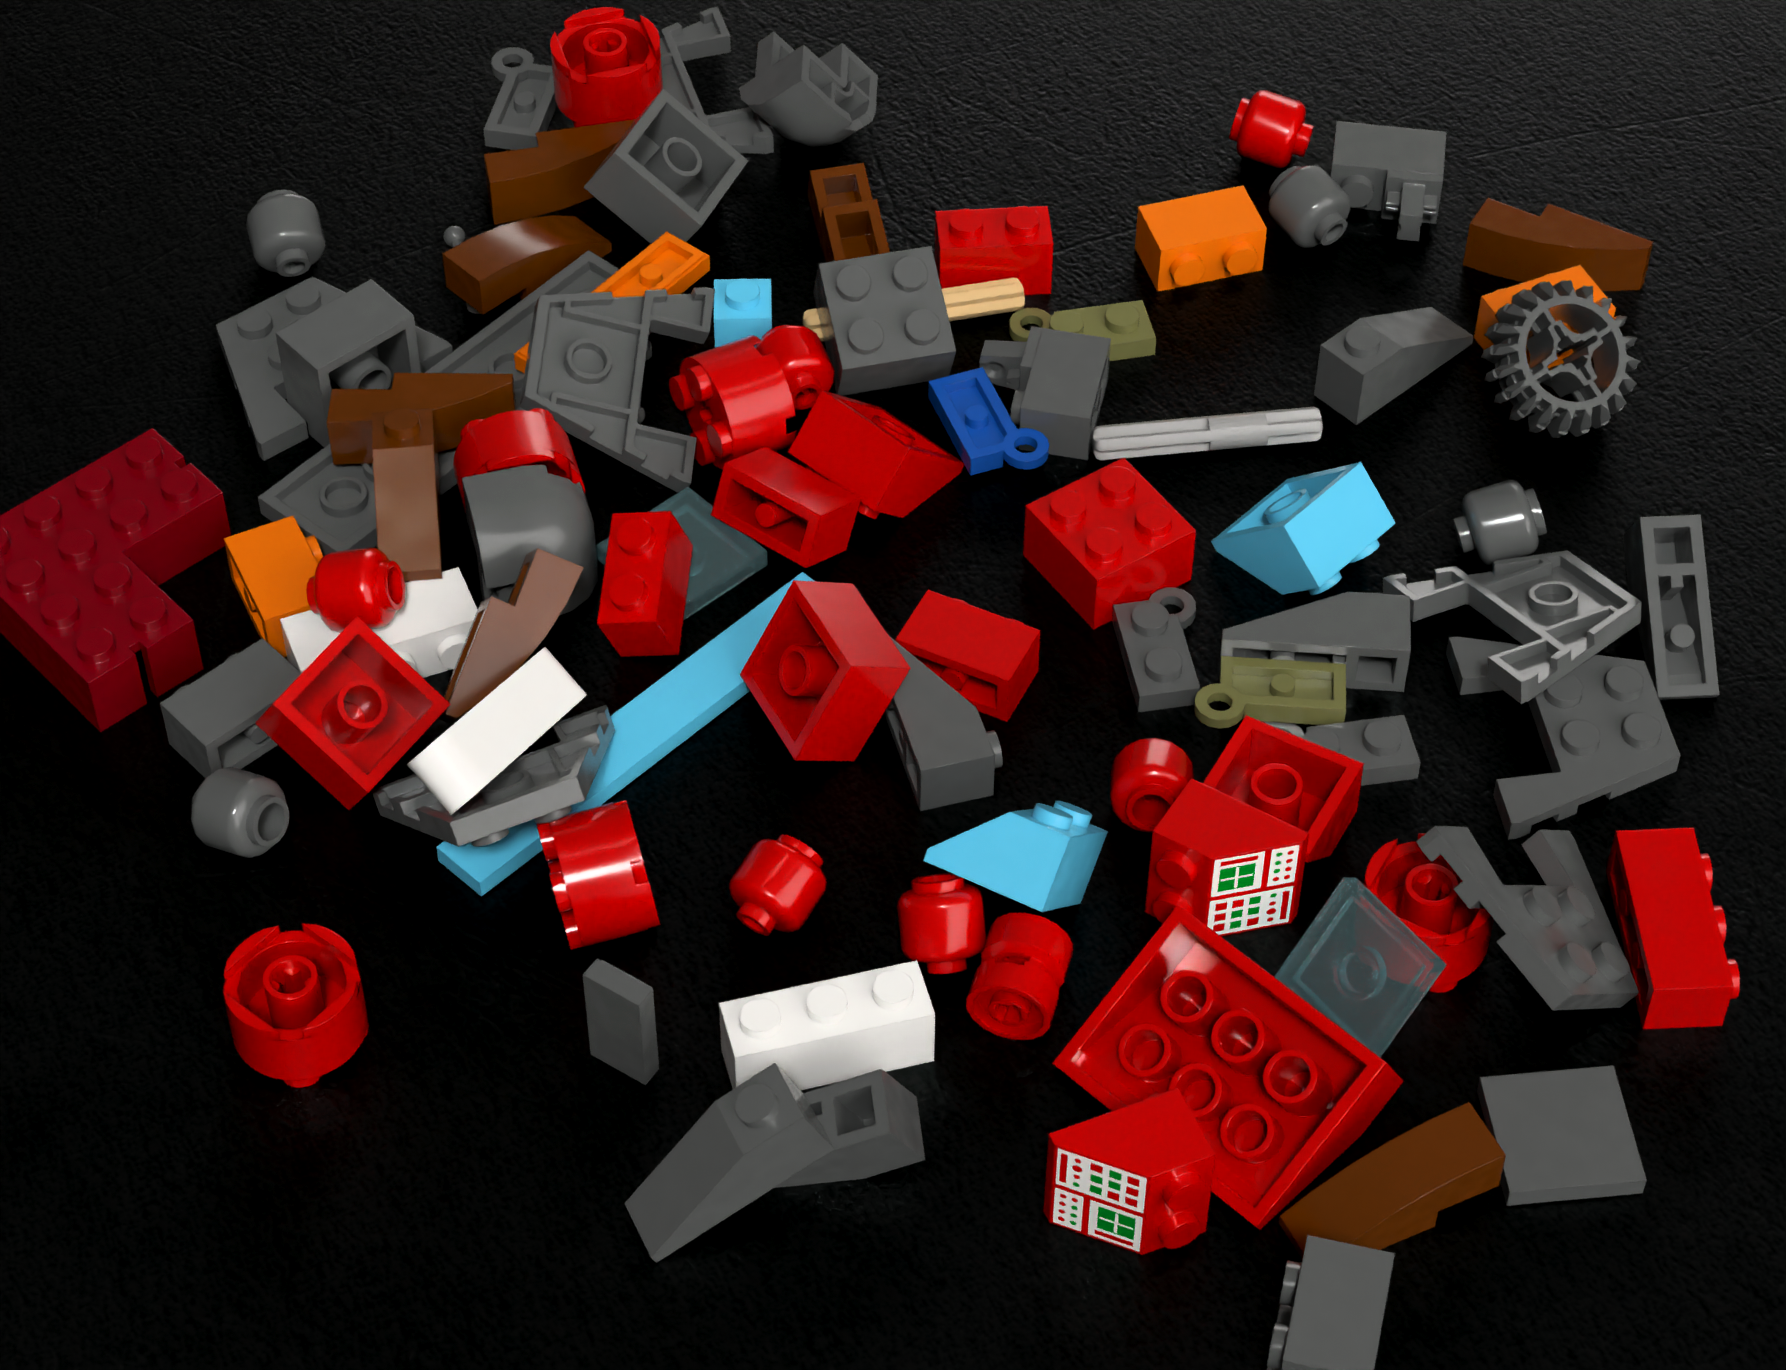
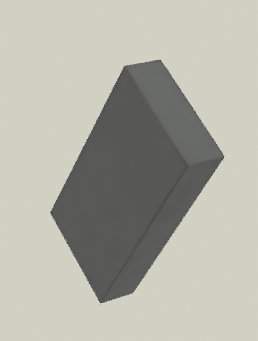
M596 959L583 974L591 1055L646 1085L659 1070L653 987L604 960Z

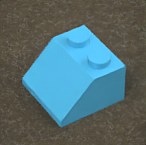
M1361 462L1286 479L1215 537L1211 543L1218 553L1282 595L1308 590L1310 595H1316L1337 584L1342 578L1339 571L1348 563L1357 562L1376 551L1380 546L1377 539L1395 524V521Z
M1055 801L1054 807L1036 803L1034 809L1008 812L928 848L923 861L1040 912L1081 904L1108 831L1089 824L1092 814L1075 805L1062 801Z

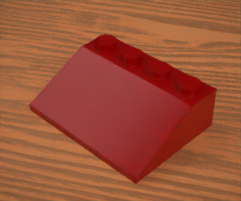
M1179 904L1052 1063L1111 1111L1179 1088L1216 1154L1211 1191L1259 1230L1364 1133L1404 1082L1382 1058Z

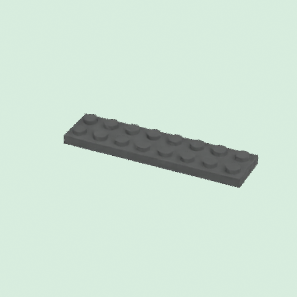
M588 250L425 373L513 374L517 410H525L520 407L524 373L515 369L514 353L530 340L534 307L539 295L590 293L617 272L619 268ZM330 444L258 497L260 512L263 516L272 522L294 516L304 537L315 536L323 556L336 551L374 548L377 546L373 463L333 465ZM457 447L438 452L440 496L457 484L453 469V460Z

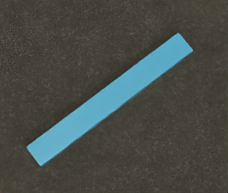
M803 572L611 715L615 732L586 799L571 805L572 810L568 814L601 806L746 695L750 690L740 676V673L793 580H814ZM533 819L508 828L509 834L506 837L485 846H473L470 842L458 847L443 841L436 847L438 861L482 897L543 850L537 823Z

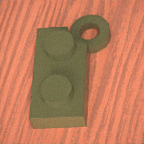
M1143 300L1056 311L1052 316L1042 309L1024 308L1012 314L1009 320V335L1013 341L1027 342L1030 331L1025 330L1022 326L1036 324L1046 329L1111 338L1110 361L1155 355L1156 336Z
M1221 656L1219 683L1202 687L1197 692L1194 702L1195 716L1201 723L1217 729L1232 727L1241 719H1244L1246 715L1263 722L1311 725L1342 723L1345 721L1346 664ZM1214 701H1222L1227 703L1230 708L1225 711H1218L1212 709L1209 704Z

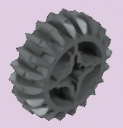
M1562 280L1554 286L1549 281H1544L1533 286L1531 291L1523 289L1512 296L1511 304H1506L1499 308L1495 315L1499 323L1490 326L1485 333V336L1494 345L1485 349L1481 358L1495 364V369L1488 372L1483 381L1499 383L1502 391L1497 393L1493 402L1499 404L1508 400L1511 402L1513 407L1509 420L1518 421L1528 416V432L1538 433L1547 428L1550 438H1560L1568 432L1571 436L1578 437L1588 433L1590 428L1598 429L1606 425L1609 419H1611L1610 414L1613 415L1623 409L1624 405L1627 404L1623 395L1631 392L1637 384L1627 373L1635 370L1640 361L1627 355L1626 349L1634 346L1637 338L1632 336L1623 337L1620 331V327L1624 325L1628 316L1619 315L1612 318L1608 313L1612 298H1602L1597 302H1593V286H1582L1575 291L1571 280ZM1563 322L1572 326L1580 334L1570 331ZM1526 346H1527V348H1528V350H1529V353H1530V362H1529V365H1528L1527 355H1526ZM1570 349L1573 350L1571 355L1563 359L1564 365L1560 364L1550 370L1548 369V365L1558 359L1557 353L1560 355ZM1591 357H1593L1594 370L1591 365ZM1541 385L1551 387L1559 398L1547 392Z

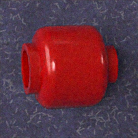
M1260 90L1252 96L1251 100L1242 98L1229 139L1237 142L1236 148L1240 157L1275 169H1283L1290 163L1293 155L1304 157L1314 126L1304 123L1306 108L1302 102L1267 90Z
M777 326L769 330L761 338L763 342L756 345L755 348L761 356L772 352L779 362L791 391L795 411L813 407L822 390L830 391L834 382V366L820 338L813 330L805 326Z
M371 547L336 551L323 556L316 567L315 576L309 578L306 588L307 600L312 612L320 614L322 621L328 628L340 633L356 616L370 629L385 627L393 620L396 611L403 607L406 594L404 577L397 562L390 561L381 550Z
M1147 738L1130 743L1115 757L1111 770L1110 797L1112 809L1122 823L1133 830L1153 833L1155 827L1190 779H1194L1192 762L1185 751L1171 741Z
M779 835L777 840L767 838L757 841L735 872L729 884L730 895L740 907L736 913L737 918L753 931L765 936H769L773 929L788 933L799 930L826 890V877L820 869L823 865L822 858L808 845L789 835Z
M953 873L934 874L913 879L911 881L912 889L903 893L897 904L903 954L913 961L917 960L918 962L927 963V972L930 974H949L967 969L966 958L973 957L982 952L987 939L981 891L975 886L966 884L964 878Z

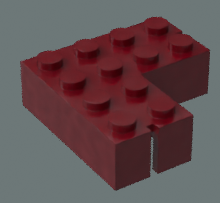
M151 428L0 515V633L100 732L147 704L135 654L137 651L141 650L150 690L157 697L204 669L193 619L158 586L225 546L224 538L231 536L223 492L192 463L186 465L184 456L154 428Z

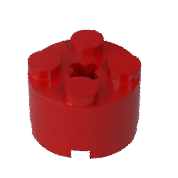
M599 7L573 14L564 21L565 29L558 36L554 32L551 37L550 47L555 101L560 111L574 121V127L636 119L663 89L660 35L655 25L649 19L639 15L640 22L624 17V9Z
M750 335L687 357L681 363L679 375L669 379L672 399L680 411L685 410L693 431L690 436L697 437L694 457L701 466L713 463L716 467L723 470L724 463L764 447H768L776 452L790 447L795 440L796 431L786 434L785 419L796 416L788 382L773 353L761 356L754 347L763 342L757 336Z
M534 408L529 411H507L486 419L472 420L460 432L461 441L455 451L453 469L464 509L463 477L519 466L546 465L549 474L568 478L575 484L580 482L585 493L584 483L568 435L561 425L554 420L553 415L548 410Z
M626 800L568 814L548 823L536 824L546 861H550L548 862L549 876L571 950L638 933L660 925Z
M1426 833L1418 834L1417 840H1419ZM1395 839L1378 849L1366 869L1357 921L1359 954L1364 962L1377 967L1380 971L1398 981L1424 986L1427 990L1435 993L1448 992L1455 988L1459 980L1475 971L1483 961L1487 953L1494 919L1486 909H1469L1454 891V888L1462 880L1442 855L1431 862L1422 852L1416 841L1397 845L1398 839Z
M301 923L303 930L280 932L279 925L258 931L244 940L233 951L226 962L224 970L223 997L234 1045L240 1057L257 1072L271 1078L283 1080L287 1085L295 1088L311 1086L322 1075L343 1065L360 1047L369 1030L362 981L354 951L339 934L317 924Z

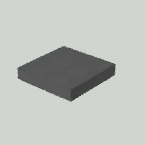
M1614 1065L1480 1077L1477 1094L1485 1125L1506 1154L1500 1179L1506 1206L1643 1193L1647 1179Z

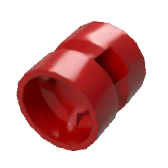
M1021 912L1008 913L998 917L990 927L981 954V964L976 969L967 996L966 1009L971 1018L983 1029L1000 1037L1012 1040H1032L1043 1036L1050 1028L1059 1000V988L1064 983L1073 955V943L1068 933L1058 924L1039 915Z

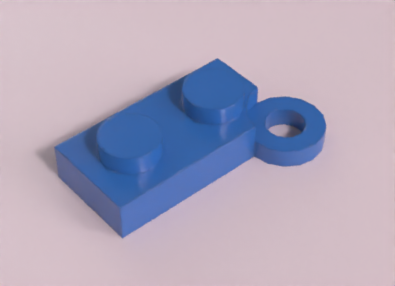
M983 367L929 381L928 398L970 476L1003 467L1004 460L1009 465L1023 470L1035 469L1047 461L1049 455L1047 437L1035 429L1016 428ZM1030 445L1035 450L1030 453H1022L1016 447Z

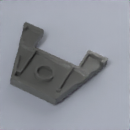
M713 7L700 12V21L683 29L678 22L661 29L660 47L663 89L739 153H773L774 138L769 124L750 107L705 115L683 61L731 52L730 34L719 8Z
M313 276L216 324L223 355L235 389L238 390L247 423L251 427L258 454L263 461L309 438L306 421L285 400L287 397L276 332L346 293ZM415 326L421 373H425L453 352V349L447 340Z
M700 287L693 288L691 294L668 295L666 289L646 290L643 296L613 297L612 292L539 295L534 307L520 407L527 411L534 408L548 410L565 432L673 491L685 494L692 480L697 437L637 423L649 332L704 344L710 333L715 289Z
M1568 550L1492 561L1491 572L1468 575L1457 566L1434 569V580L1407 583L1405 573L1383 578V594L1410 595V620L1413 622L1468 604L1489 619L1495 627L1504 630L1523 644L1488 657V679L1520 704L1530 701L1641 623V601Z
M1449 637L1446 656L1459 695L1502 691L1501 688L1488 679V657L1521 645L1466 637ZM1595 654L1528 701L1552 773L1496 779L1493 796L1508 840L1518 839L1529 834L1532 825L1550 817H1553L1558 822L1577 814L1578 806L1602 795H1605L1610 800L1676 772L1681 755L1645 661Z
M604 705L555 723L553 729L558 743L517 757L452 815L417 775L413 774L371 790L380 816L458 847L470 842L473 846H485L495 843L509 834L508 828L533 819L535 823H548L560 819L570 813L572 810L571 805L586 799L615 732L608 708Z
M1434 826L1416 841L1422 852L1431 862L1442 855L1461 878L1462 882L1454 888V891L1468 908L1486 909L1506 934L1496 942L1552 1010L1621 1008L1640 993L1630 971L1629 963L1621 950L1580 850L1570 831L1539 830L1521 844L1546 885L1502 884L1468 827Z

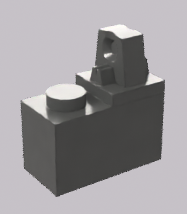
M1337 121L1330 177L1349 195L1351 208L1382 211L1381 219L1398 220V240L1419 242L1421 224H1436L1443 184L1446 132Z
M1031 326L1027 342L985 340L980 356V368H984L992 384L1015 390L1010 416L1014 424L1020 425V428L1035 429L1043 433L1048 439L1049 454L1088 460L1092 445V431L1097 426L1108 383L1111 338ZM1030 445L1019 446L1020 450L1032 452L1035 450V448Z

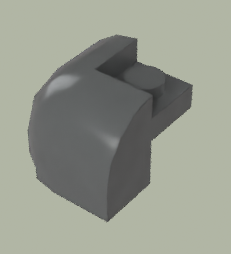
M772 32L758 42L755 78L741 86L739 91L741 100L785 138L799 145L811 148L824 147L848 138L873 121L876 112L878 75L843 43L818 58L805 45L794 50L779 35Z
M546 465L519 466L462 478L466 517L477 554L483 601L492 596L507 603L526 554L537 548L584 567L560 615L573 611L590 597L598 582L595 529L587 498L580 482L575 484L568 478L549 474Z

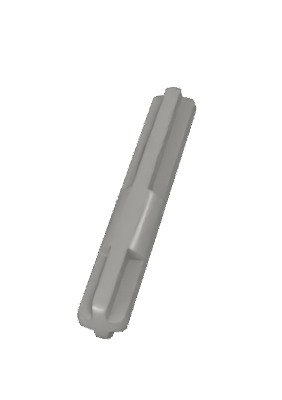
M1304 407L1101 425L1093 428L1091 440L1095 458L1098 460H1110L1123 457L1132 458L1318 441L1321 439L1323 422L1318 408Z

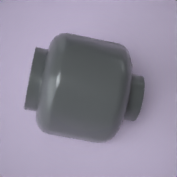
M1293 166L1282 172L1271 185L1268 203L1269 217L1297 246L1313 248L1320 244L1330 245L1337 241L1347 228L1346 219L1351 209L1350 197L1321 167Z
M290 190L272 191L263 195L248 213L246 227L253 256L260 267L269 272H278L285 277H294L308 271L310 266L315 264L323 255L325 238L319 213L314 203L304 196Z
M1506 480L1467 493L1462 501L1463 516L1453 519L1462 552L1466 553L1474 550L1479 561L1486 566H1492V561L1524 557L1534 553L1539 544L1538 536L1547 534L1543 513L1534 489L1524 490L1515 480Z
M226 767L217 769L206 777L197 789L192 800L191 821L196 836L203 844L241 857L253 858L263 855L284 836L289 824V809L284 791L276 781L238 768Z

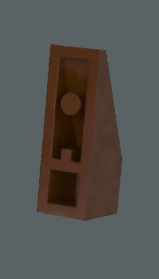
M399 408L390 412L372 413V456L378 550L384 552L390 561L397 562L403 573L404 581L442 579L440 469L433 409L412 410Z

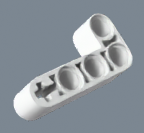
M544 647L407 765L452 815L587 694L551 652Z

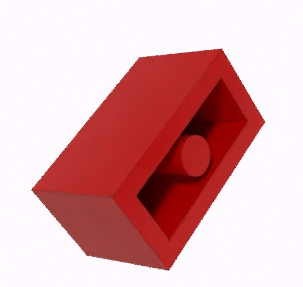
M1048 206L935 211V263L942 289L1015 277L1022 283L1025 295L1051 294L1054 243Z
M764 447L724 463L711 516L802 567L808 568L847 550L861 498L770 448Z
M671 511L612 513L597 625L620 657L679 655L693 545Z
M927 590L895 639L908 652L977 707L979 712L1008 722L1038 673L1041 630L1027 626L1018 620L1002 617L969 605L963 600L950 598L931 590Z

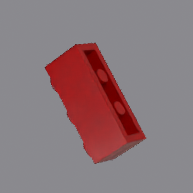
M1694 828L1616 831L1606 874L1625 956L1640 992L1635 996L1642 1029L1722 1026L1730 999L1738 998L1740 974L1736 960L1727 959L1724 949L1726 919L1722 906H1714L1710 891L1713 882V871L1709 855L1707 853L1700 854Z

